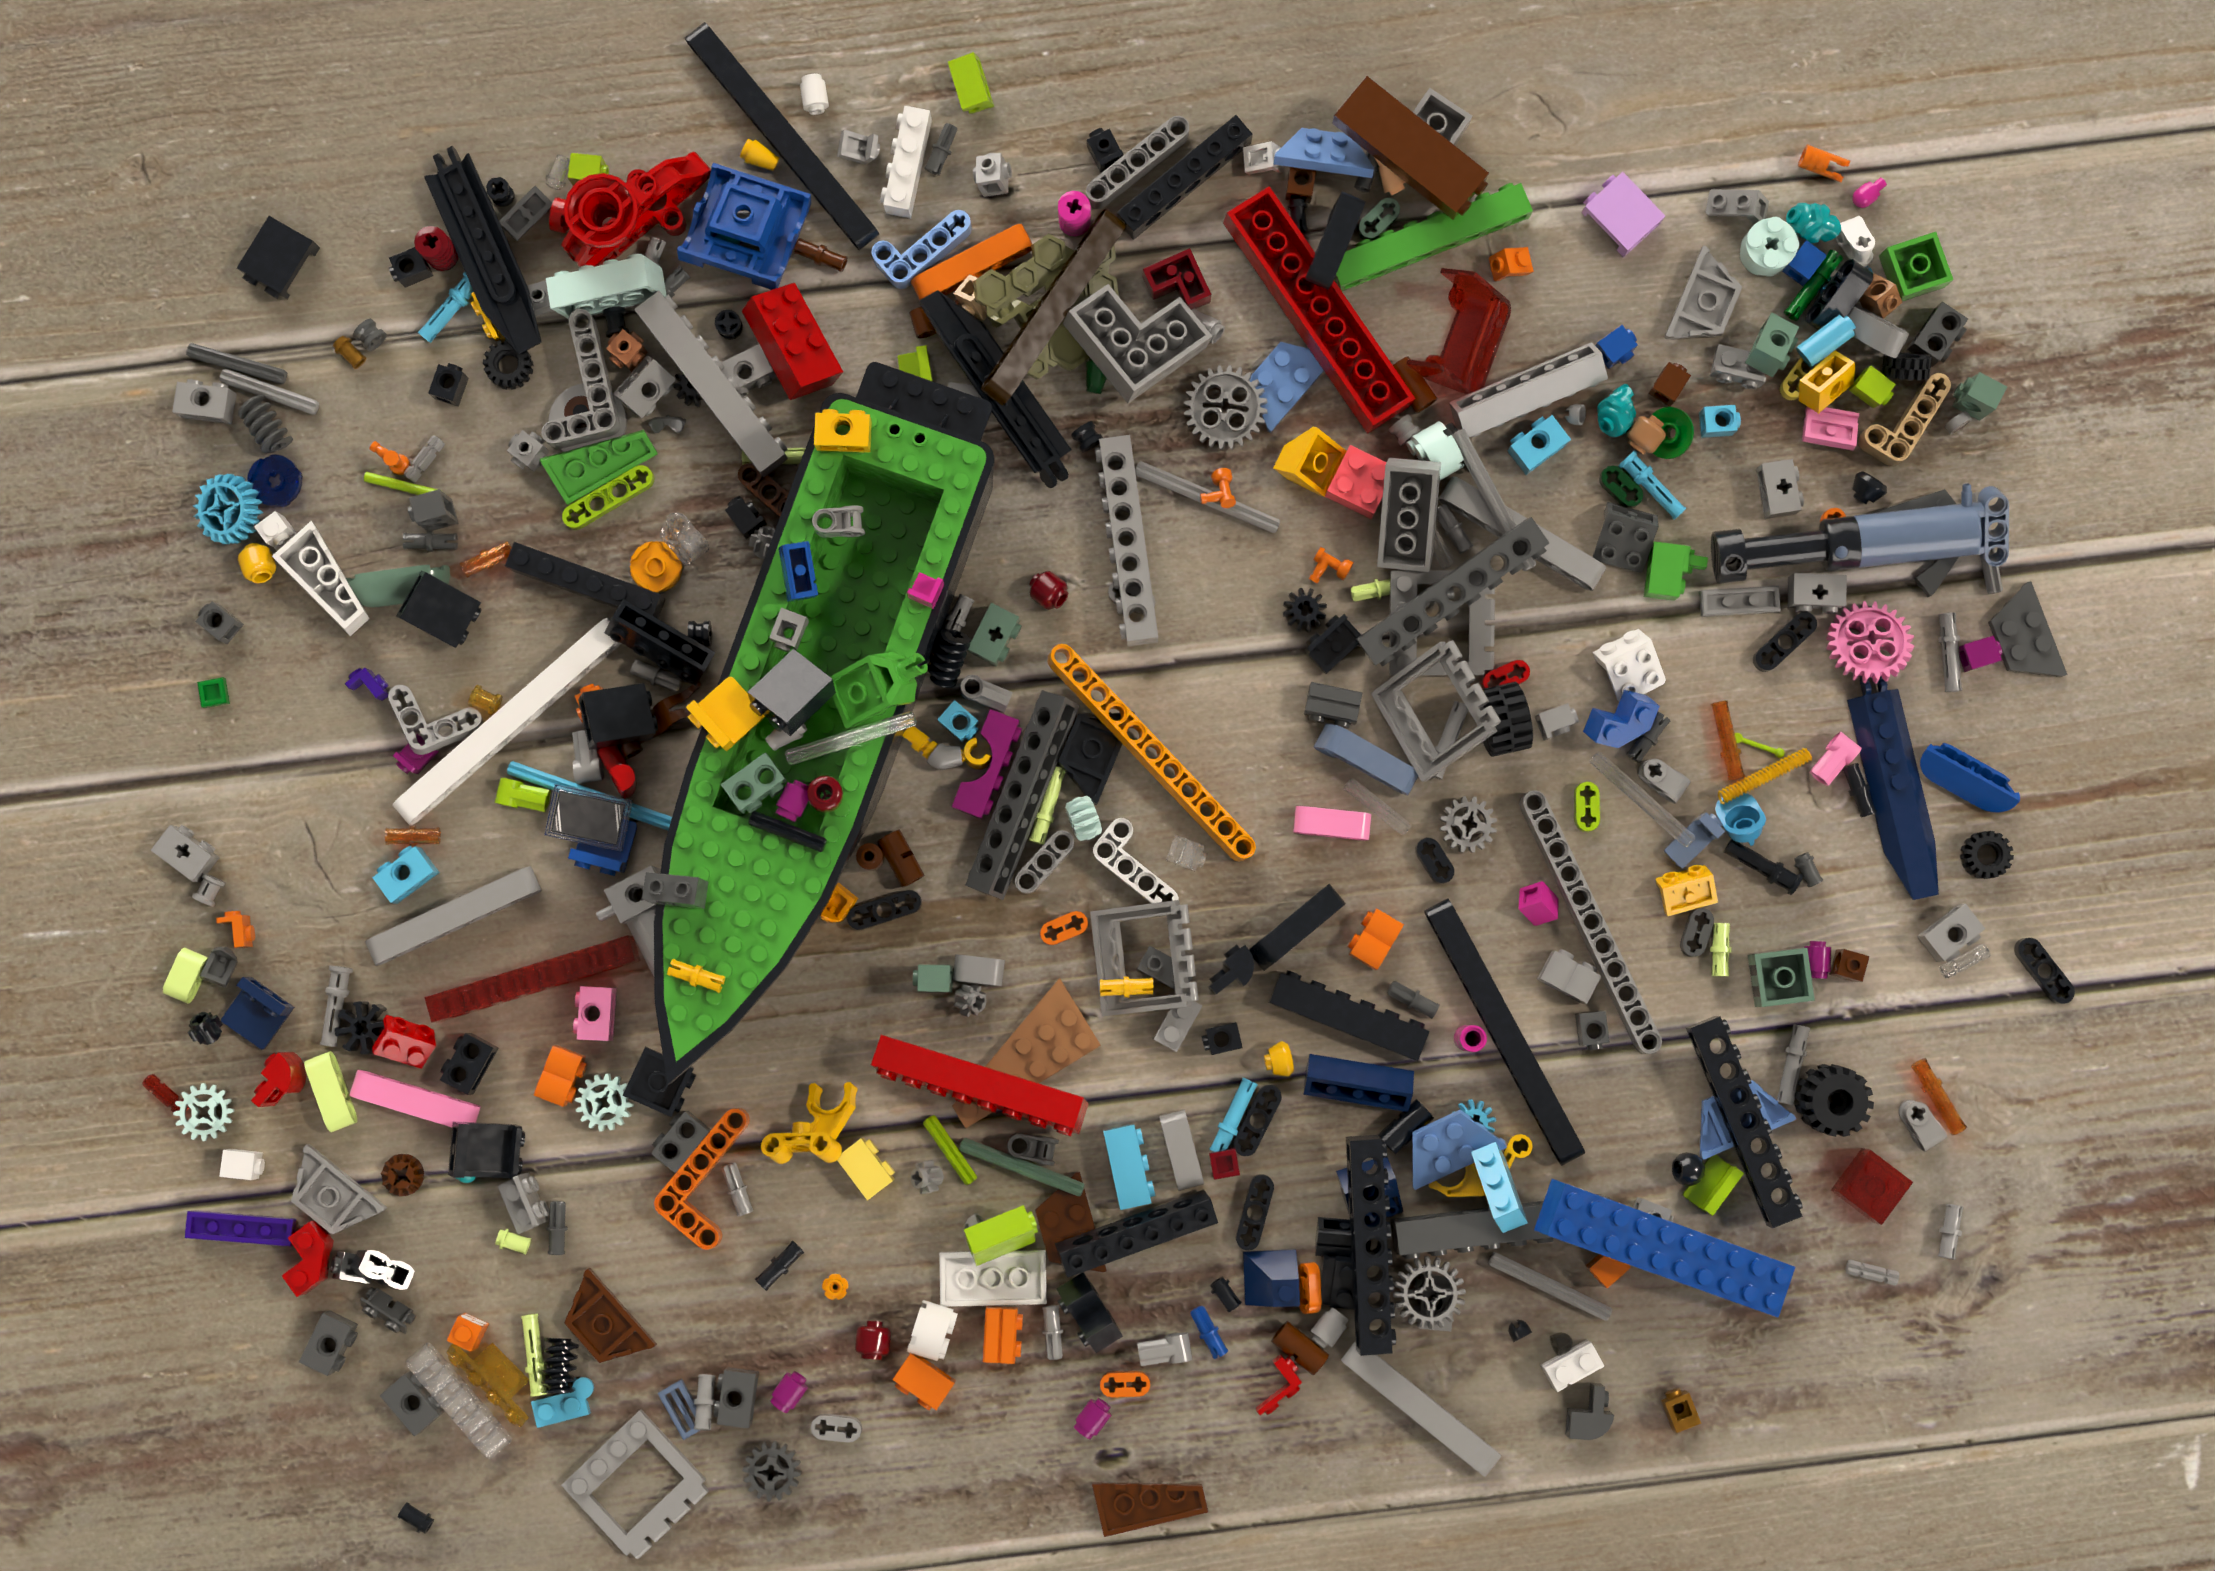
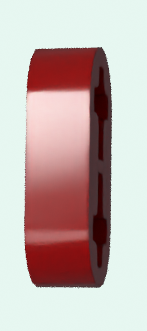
M1514 660L1490 671L1483 677L1482 689L1489 688L1487 683L1490 681L1491 676L1494 679L1503 677L1504 681L1498 685L1517 682L1520 685L1530 676V668L1523 660ZM1515 665L1518 669L1523 668L1524 670L1521 674L1522 679H1519L1518 676L1508 678L1507 674L1514 670L1513 666Z

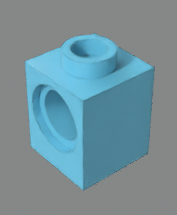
M1735 405L1704 407L1699 412L1701 438L1732 436L1740 428L1741 417L1740 413L1736 412ZM1716 416H1722L1726 420L1725 427L1719 426L1716 423Z
M955 700L937 719L942 726L962 743L965 739L968 741L972 739L979 731V728H977L979 721ZM960 716L968 720L967 726L962 730L955 729L953 726L954 720Z

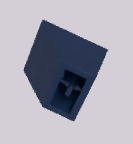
M1387 1157L1383 1158L1384 1169L1387 1168L1389 1178L1388 1185H1384L1385 1195L1389 1196L1390 1211L1386 1212V1217H1392L1402 1213L1403 1207L1396 1177ZM1374 1160L1363 1162L1362 1170H1370L1374 1165ZM1347 1168L1336 1172L1349 1214ZM1366 1186L1363 1190V1196H1372L1375 1192V1186ZM1376 1212L1366 1214L1364 1221H1375Z

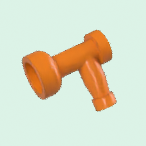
M376 441L369 448L372 452H376L396 475H404V471L408 466H411L410 460L406 456L398 454L393 450L389 451L380 446Z
M1219 468L1212 472L1211 478L1212 482L1219 486L1220 491L1208 494L1202 493L1200 494L1201 504L1220 501L1221 507L1231 508L1236 504L1235 497L1231 494L1229 486L1233 478L1232 472L1228 468Z
M1320 547L1313 559L1317 562V565L1309 579L1318 584L1319 578L1329 566L1335 569L1337 577L1344 581L1354 562L1348 559L1340 561L1326 553V549Z

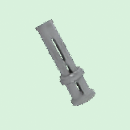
M329 965V970L331 971L329 986L325 988L328 1001L320 1045L337 1047L338 1037L335 1035V1028L340 1027L341 1018L338 1017V1014L343 1010L344 998L350 992L347 988L349 975L353 973V968ZM335 1009L332 1031H330L333 1010Z

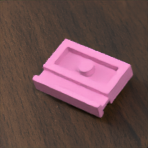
M1806 407L1803 442L1852 451L1857 445L1859 413L1826 407L1818 414L1809 407Z

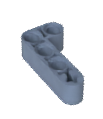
M1325 724L1314 745V748L1321 753L1333 758H1339L1393 790L1407 796L1418 778L1414 767L1338 725Z

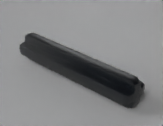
M756 811L751 813L748 821L751 826L819 852L824 850L827 843L824 837Z

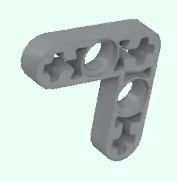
M397 685L389 691L390 705L411 750L416 754H428L464 739L483 724L481 714L475 708H466L426 724L417 702L407 686ZM399 694H402L405 698L407 707L404 709L397 699ZM413 714L418 716V721L414 725H406L404 718ZM471 717L475 724L470 725L466 718ZM455 722H459V725L461 726V731H458ZM450 726L453 728V732L450 736L442 737L438 734L440 728ZM417 731L420 732L422 739L425 740V745L420 746L415 735Z

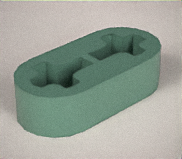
M1393 198L1381 200L1360 221L1358 227L1359 236L1363 240L1370 239V242L1378 239L1379 235L1384 233L1397 220L1400 213L1399 203ZM1383 206L1386 208L1392 206L1394 208L1392 211L1393 215L1387 214L1382 219L1380 216L1384 211ZM1377 221L1378 224L1374 229L1375 233L1371 231L1366 233L1365 224L1370 226Z

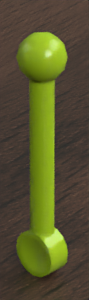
M1740 733L1732 735L1731 739L1736 744L1740 742L1773 753L1777 758H1782L1785 755V751L1782 748L1775 749L1743 738Z

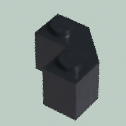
M1084 1272L1057 1288L1061 1297L1058 1303L1065 1314L1070 1312L1081 1329L1077 1334L1085 1347L1090 1345L1095 1353H1098L1123 1337L1109 1310L1106 1309L1098 1292Z

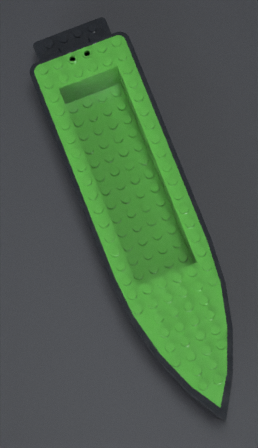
M871 362L867 366L856 397L845 393H834L824 400L819 413H822L824 409H834L841 414H849L851 410L865 411V414H870L872 420L870 452L817 451L814 446V424L718 685L726 678L733 677L748 693L757 682L788 654L774 647L775 642H772L769 638L781 608L807 617L809 623L806 626L797 652L829 677L868 655L896 652L905 658L919 653L924 657L925 661L917 666L920 667L924 664L928 666L930 664L933 650L937 645L936 641L940 637V630L945 623L993 490L994 453L988 444L981 441L992 412V405L989 401L878 362ZM841 425L837 428L836 433L838 435H846L850 431V427L848 425ZM844 506L863 507V513H861L862 529L865 530V535L823 538L814 531L812 518L819 509L841 508ZM851 517V526H853V517ZM822 518L817 525L822 529H827L832 525V520ZM809 541L816 579L814 583L817 585L818 596L788 602L778 548L786 544ZM919 572L936 580L939 577L944 581V587L934 609L908 598L907 591L909 588L912 589ZM786 630L784 633L785 637L791 638L794 635V630ZM926 673L915 677L917 686L914 702L892 706L853 728H845L832 696L804 723L807 731L803 733L802 738L784 745L776 751L765 740L775 729L766 717L728 751L724 750L721 746L716 749L706 738L709 732L702 726L684 774L664 843L660 874L699 877L709 882L705 909L656 904L654 916V1000L668 1085L682 1075L739 1024L787 968L827 906L838 880L869 825L883 794L903 739V733L907 728ZM766 752L789 783L793 784L794 780H797L809 786L813 779L819 776L827 775L835 778L843 789V800L837 809L826 813L817 811L808 801L801 817H797L795 822L775 813L778 808L776 804L782 792L774 797L768 795L761 801L762 806L755 810L826 838V846L822 852L749 825L748 821L751 813L749 814L748 811L744 814L740 812L721 784ZM770 770L764 771L760 776L762 784H769L774 779V773ZM748 786L742 787L738 792V798L740 800L750 798L751 788ZM672 959L694 967L700 965L703 966V970L725 976L724 985L721 984V987H723L721 992L718 993L700 985L694 987L688 981L668 976L667 972L668 968L672 967L670 965Z

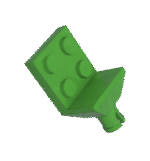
M896 652L868 655L830 676L833 679L836 691L833 699L845 728H853L892 706L914 702L917 686L915 677L926 673L928 670L927 664L920 667L917 666L925 661L924 657L919 653H915L909 658H905Z

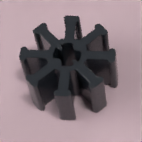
M368 1001L354 1002L353 1005L356 1007L357 1016L352 1013V1010H341L338 1017L344 1018L351 1025L347 1028L336 1027L335 1035L338 1037L351 1033L352 1037L342 1046L345 1050L357 1051V1047L361 1043L362 1051H360V1054H373V1040L376 1041L381 1034L378 1032L379 1028H384V1022H378L377 1019L387 1008L381 1004H373L369 1012ZM362 1023H368L366 1025L368 1032H362L364 1029L361 1026Z

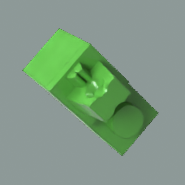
M1654 541L1648 555L1643 597L1675 601L1680 597V594L1683 595L1685 590V579H1682V576L1684 574H1691L1693 569L1705 570L1708 564V557L1694 555L1695 550H1692L1691 546Z

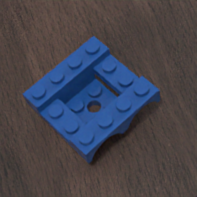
M713 163L704 196L700 202H696L688 235L684 243L677 248L678 260L702 268L704 264L751 278L752 284L770 290L779 287L811 207V194ZM740 210L750 212V216L745 219L738 218L736 214ZM718 233L758 246L760 252L715 238Z

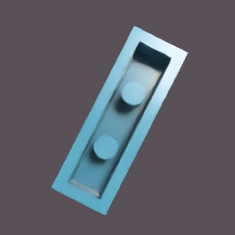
M1131 1124L1103 1130L1120 1210L1151 1204L1150 1197L1155 1196L1153 1182L1146 1180L1145 1171L1150 1169L1147 1155H1141L1139 1145L1144 1144L1141 1128L1135 1129V1125Z
M1494 1142L1472 1151L1471 1154L1491 1213L1502 1233L1527 1224L1528 1222L1506 1158L1497 1143Z

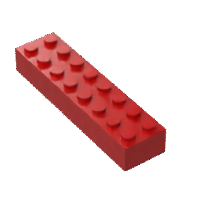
M884 1035L880 1036L871 1062V1066L877 1070L876 1074L881 1075L880 1077L896 1082V1079L900 1078L902 1082L906 1083L905 1085L916 1089L926 1086V1089L932 1094L946 1097L948 1093L956 1101L971 1105V1102L974 1101L983 1110L996 1113V1110L999 1109L1003 1111V1114H1006V1117L1018 1121L1025 1117L1034 1126L1046 1129L1047 1125L1053 1126L1057 1133L1069 1137L1072 1136V1132L1080 1133L1089 1105L1084 1097Z

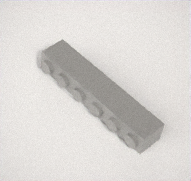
M1591 342L1453 400L1449 404L1455 426L1458 430L1464 429L1468 437H1476L1483 431L1493 427H1500L1509 420L1526 416L1529 412L1540 407H1547L1554 401L1564 397H1571L1576 392L1585 388L1595 387L1600 382L1608 379L1603 355Z

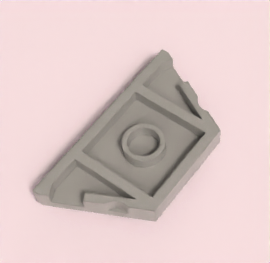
M1704 245L1699 252L1664 337L1666 339L1721 336L1738 299L1742 286L1734 277L1728 274V270L1721 262L1718 263L1709 253L1708 247Z
M310 1144L304 1146L301 1168L298 1170L297 1186L294 1189L291 1202L330 1234L333 1235L388 1208Z

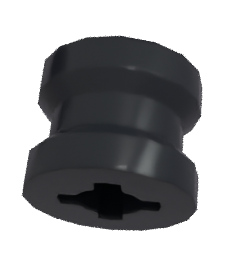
M726 309L717 314L715 327L723 338L732 340L741 335L743 324L736 312Z
M1093 421L1083 424L1071 434L1072 438L1079 442V449L1082 453L1096 447L1099 444V439L1103 438L1101 434L1095 431Z
M689 621L688 637L703 644L705 647H711V621H704L703 623Z

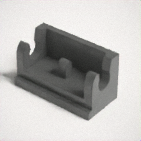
M534 186L499 220L500 225L518 241L551 209L552 202Z

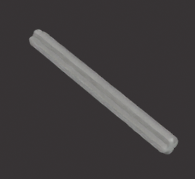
M1464 429L1458 430L1452 434V437L1456 441L1465 465L1504 535L1516 527V524ZM1517 540L1513 543L1512 550L1516 555H1522L1525 551V545L1522 541ZM1529 557L1522 562L1525 565L1522 570L1527 571L1536 565L1535 559L1533 560L1532 557Z
M1139 461L1135 469L1137 476L1200 503V494L1213 492L1142 461ZM1220 501L1207 502L1205 504L1271 533H1276L1280 525L1279 519L1237 501L1231 508L1221 507Z

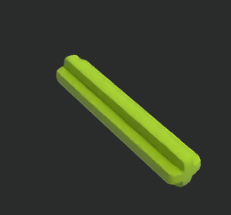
M932 1115L924 1120L923 1125L964 1184L969 1185L977 1179V1175L937 1117Z

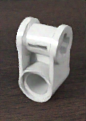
M1857 216L1840 223L1841 233L1835 238L1838 245L1842 247L1849 259H1854L1864 267L1870 265L1873 261L1872 250L1875 247V239L1866 227L1862 217Z

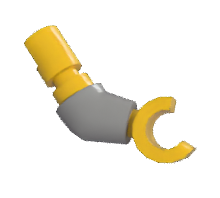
M912 724L903 733V737L912 743L911 748L918 753L922 751V756L927 759V763L937 769L946 770L963 765L962 762L966 761L969 767L981 770L989 766L992 761V755L989 754L980 759L971 756V751L977 747L976 738L970 739L964 749H961L960 746H945L942 743H936L934 740L930 742V737Z

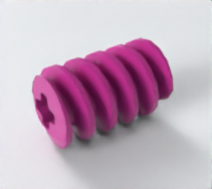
M1079 191L1066 192L1058 201L1059 225L1065 234L1073 237L1083 235L1088 231L1091 224V205L1089 199Z

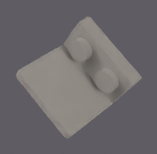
M529 1172L513 1177V1180L498 1185L517 1234H521L549 1221L547 1217L549 1215L548 1206L544 1200H540L537 1193L539 1191L538 1182L534 1176H530Z

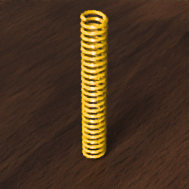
M1802 748V750H1798V752L1791 754V756L1788 755L1787 758L1784 757V759L1776 761L1773 765L1770 764L1769 767L1766 766L1762 770L1751 774V776L1748 775L1747 778L1744 777V779H1740V781L1733 783V785L1726 786L1725 789L1722 788V791L1718 790V798L1721 804L1725 805V802L1732 801V798H1739L1740 795L1743 796V793L1747 794V791L1754 790V787H1761L1762 784L1765 785V782L1772 781V778H1779L1780 775L1783 776V773L1787 774V771L1794 770V767L1798 768V766L1801 767V764L1805 765V762L1812 761V756L1807 748ZM1720 792H1721L1722 797H1723V799H1724L1725 802L1722 801L1721 796H1720Z

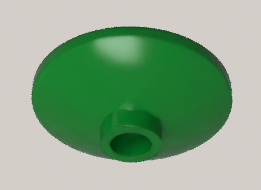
M1664 407L1655 411L1652 415L1664 423L1662 429L1665 431L1666 437L1653 454L1663 459H1674L1681 456L1690 447L1694 436V427L1690 417L1686 412L1676 407ZM1672 429H1675L1676 432L1674 438L1670 436Z

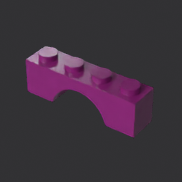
M992 709L989 710L980 734L991 747V765L987 772L979 779L961 782L952 804L953 809L981 820L984 814L989 816L994 801L990 800L994 790L999 791L1004 778L1000 776L1003 766H1009L1013 752L1009 750L1013 742H1018L1023 728L1019 727L1020 721Z

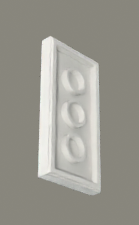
M1015 1250L979 1266H976L971 1252L939 1253L941 1306L1047 1304L1046 1250Z

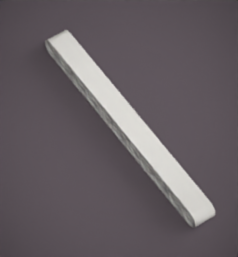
M605 618L595 625L404 792L392 805L410 826L420 821L622 643L615 642L604 633L610 619Z

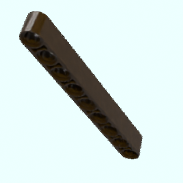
M1107 208L1094 220L982 385L981 390L1001 406L1013 395L1068 311L1072 308L1124 231L1126 224Z

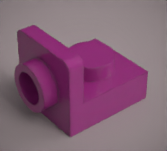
M417 733L418 743L420 746L425 745V740ZM407 744L400 753L395 752L393 757L398 760L396 765L406 774L410 771L419 774L439 751L435 750L428 754L419 755L414 753L409 744Z

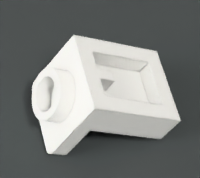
M1272 141L1243 147L1245 173L1251 175L1270 170L1277 173L1283 172V166L1273 164L1275 153L1281 147Z

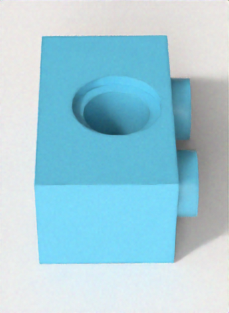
M1553 415L1547 419L1542 416L1531 425L1532 430L1526 435L1521 432L1510 440L1512 445L1507 451L1525 475L1565 447L1571 440ZM1540 438L1543 441L1544 447L1541 449L1535 448L1531 443V439Z
M408 846L398 854L399 858L393 863L390 861L380 866L377 869L378 874L372 877L390 903L398 904L440 873L421 847L414 846L412 848V846ZM407 866L410 870V875L407 879L402 880L399 875L400 870Z

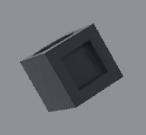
M415 247L389 257L392 264L389 267V271L395 282L399 281L405 288L433 276L428 262L419 254ZM409 263H414L412 271L404 273L405 266Z
M448 363L446 367L438 364L428 394L436 400L459 407L469 378L462 372L463 368ZM447 379H455L454 385L451 388H444V383Z
M1237 1022L1205 1029L1206 1035L1201 1036L1205 1051L1210 1050L1211 1055L1243 1048ZM1223 1031L1228 1035L1229 1041L1226 1046L1218 1047L1214 1043V1036L1217 1032Z

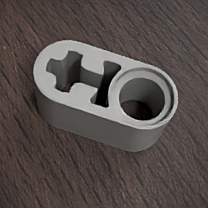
M955 954L952 981L1002 986L1005 960Z

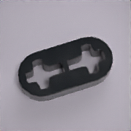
M1432 838L1420 840L1416 845L1415 852L1431 879L1438 884L1449 882L1454 876V867L1439 843ZM1423 843L1434 846L1432 854L1435 857L1434 860L1428 854L1423 855L1421 853L1424 849ZM1436 861L1442 868H1448L1449 871L1446 872V879L1442 876H1436L1435 873L1438 871L1434 864Z

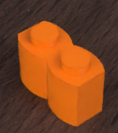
M1377 908L1373 913L1367 912L1361 922V925L1365 926L1360 935L1355 933L1347 946L1351 949L1349 952L1350 956L1375 971L1380 967L1404 924Z
M554 1045L545 1063L534 1096L562 1107L567 1106L568 1102L573 1103L578 1088L575 1087L578 1077H583L588 1065L584 1062L586 1056Z

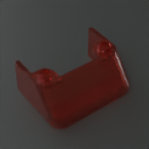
M1442 268L1440 273L1453 283L1448 299L1451 307L1457 311L1440 356L1429 355L1425 361L1408 359L1406 364L1426 380L1468 395L1484 388L1511 315V304L1505 296L1476 272Z

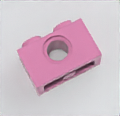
M580 986V992L577 991L575 995V1007H579L578 1018H575L573 1023V1032L577 1034V1039L613 1041L617 988ZM593 1006H596L600 1011V1016L596 1021H592L588 1016L589 1009Z

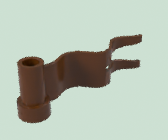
M700 681L696 686L691 685L683 692L661 700L651 709L652 716L655 715L658 723V730L652 738L659 736L672 724L687 718L691 714L687 708L669 711V709L687 700L701 686ZM646 741L620 745V751L624 759H629L639 754L643 750L641 744Z

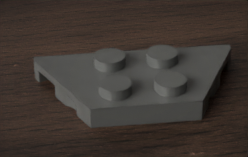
M2031 581L2027 582L1988 622L1995 640L2001 645V657L2006 670L2028 672L2029 674L2054 675L2056 677L2068 675Z

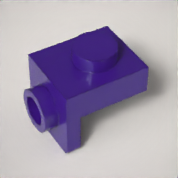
M359 668L353 671L348 677L349 680L345 683L351 690H356L362 684H365L374 697L381 701L385 700L389 694L386 689L389 685L380 674L375 675L372 670L367 668Z

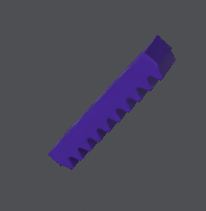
M191 1210L187 1211L185 1238L293 1246L288 1237L295 1233L296 1219Z

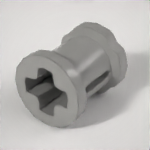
M203 873V881L197 893H193L192 898L214 907L216 904L214 900L220 888L224 887L226 883L214 876Z

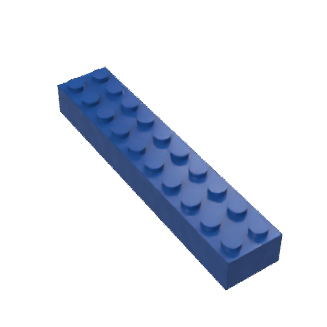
M1551 1179L1534 1228L1535 1231L1775 1317L1780 1315L1795 1270V1266L1555 1179Z

